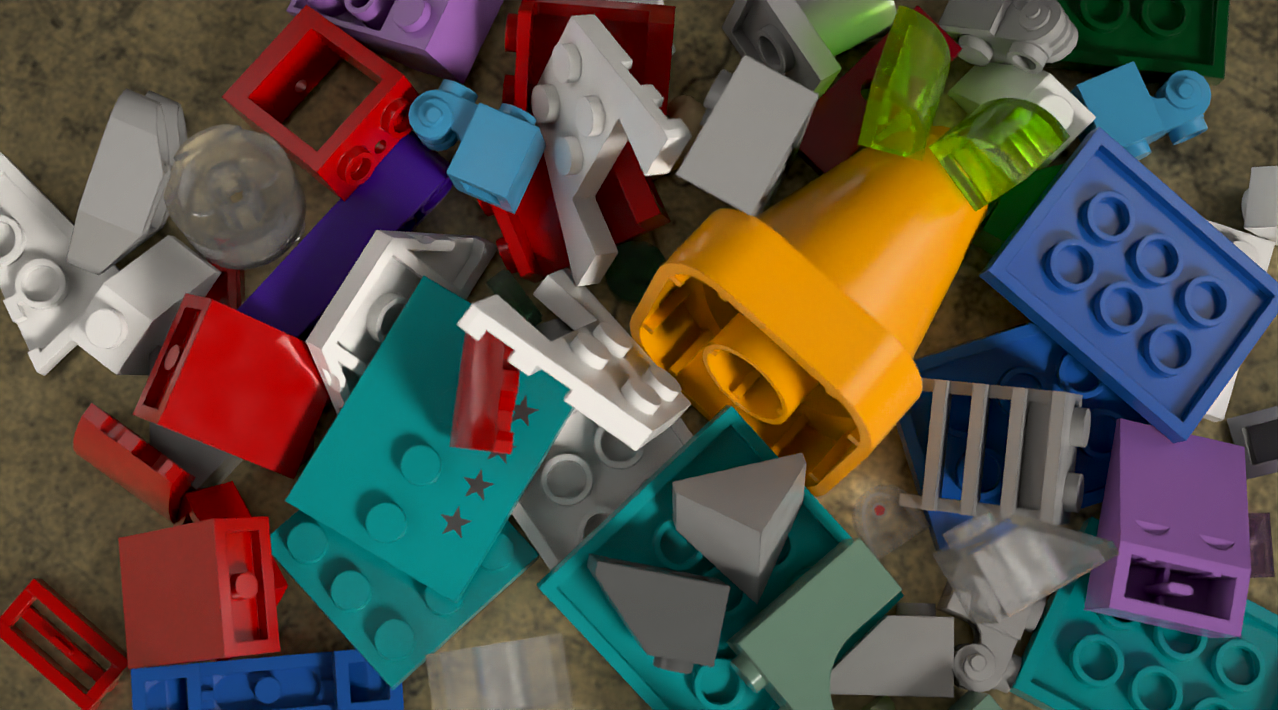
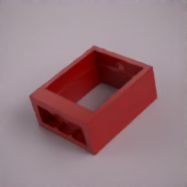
M306 4L225 92L222 98L255 132L345 202L359 185L369 179L375 167L402 137L408 135L413 130L409 122L408 113L411 104L419 96V93L404 74ZM343 58L378 85L323 146L316 151L281 123L332 67Z

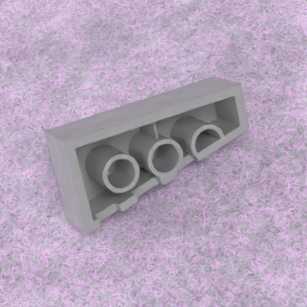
M744 54L734 74L722 69L714 81L703 104L707 108L700 123L703 128L676 175L750 216H758L769 208L792 167L819 94Z

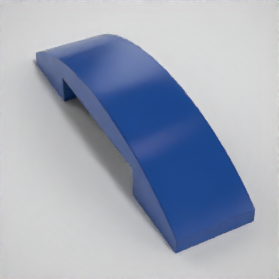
M356 649L131 669L132 710H404L402 683L392 690Z

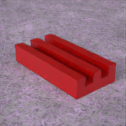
M33 578L0 616V638L82 710H96L107 692H111L117 686L120 677L125 672L130 671V669L128 670L127 653L42 579ZM38 599L106 658L111 663V666L107 670L104 669L32 606L34 601ZM20 617L96 682L90 690L14 625Z

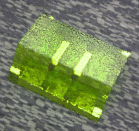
M898 6L871 84L858 145L922 161L947 82L951 57L948 44L936 25L927 17L909 7Z
M1000 98L976 107L933 142L929 148L976 212L1027 179L1070 136L1061 123L1041 106L1018 98Z

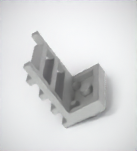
M921 378L922 391L933 392L922 495L900 493L899 506L928 511L958 513L959 515L997 518L1006 521L1036 523L1045 526L1070 523L1071 512L1079 513L1084 494L1083 474L1075 473L1077 447L1087 446L1091 425L1090 409L1081 408L1083 395L1061 391ZM952 394L972 396L961 500L941 498ZM991 398L1011 400L1000 505L980 502Z

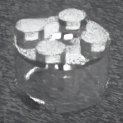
M222 124L201 130L179 147L173 157L175 162L171 168L172 174L163 194L164 201L171 219L200 256L222 268L236 270L253 269L278 259L301 238L306 225L304 190L285 151L272 137L262 132L260 134L242 129L240 125ZM242 192L243 198L236 203H232L230 197L235 193Z

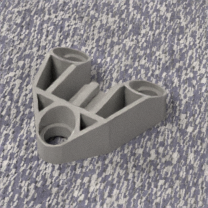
M125 89L119 96L106 125L78 207L67 255L68 263L96 275H101L163 229L190 170L186 123L180 103L152 91H148L144 96L130 89Z

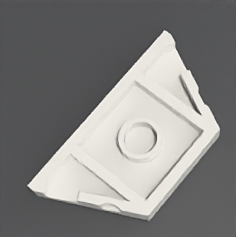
M375 231L306 340L337 415L422 277L426 276L466 300L498 249L494 243L479 236Z

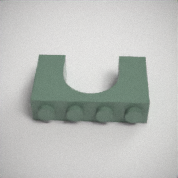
M860 537L843 539L726 641L737 655L730 664L739 677L755 693H758L764 687L780 707L778 710H834L831 700L830 679L838 652L855 631L903 589ZM968 690L947 710L1002 709L990 694Z

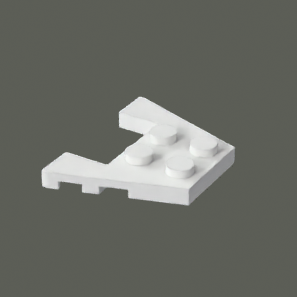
M595 14L571 16L531 95L532 112L547 145L544 150V157L573 279L577 287L599 284L618 254L617 247L598 206L595 195L628 139L644 175L649 176L669 173L692 137L688 127L680 118L667 119L658 108L662 107L664 98L652 84L640 85L627 70L631 69L633 60Z
M568 268L547 275L533 293L536 298L574 330L554 341H549L497 294L473 303L457 323L461 329L478 341L488 331L514 349L508 357V362L526 375L530 376L540 370H544L570 389L564 397L566 403L635 451L676 423L691 405V402L682 394L678 381L670 373L654 363L586 286H576L572 271Z

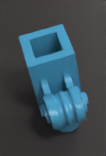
M1133 61L1079 83L1070 92L1096 116L1095 120L1079 135L1080 142L1083 141L1088 133L1100 127L1137 160L1152 153L1149 144L1153 141L1169 136L1172 144L1177 145L1208 130L1203 113L1210 105V86L1205 78L1195 71H1177L1158 88L1154 97H1152Z
M443 79L438 90L425 91L417 96L410 106L408 115L410 125L423 145L430 150L443 151L454 146L458 140L461 142L446 172L458 191L515 214L547 146L540 128L535 126L536 118L510 104L502 103L499 110L480 102L476 104L478 95L474 91L448 79Z

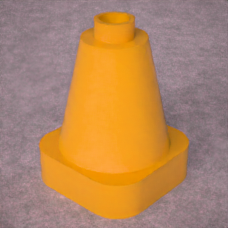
M932 126L926 131L910 127L898 128L763 211L758 216H750L745 212L730 208L716 210L657 270L630 319L629 326L632 338L657 366L666 370L678 381L682 394L709 421L726 405H731L779 458L803 453L806 461L805 487L815 497L827 494L871 454L921 395V376L913 361V357L987 214L988 198L982 183L987 175V167L982 154L967 137L949 127Z

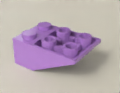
M291 0L286 11L295 17L307 4L369 50L416 71L464 84L504 0Z
M1121 418L1117 419L1084 610L1208 638L1241 637L1251 575L1245 447L1196 435H1190L1186 441L1172 443L1152 425Z

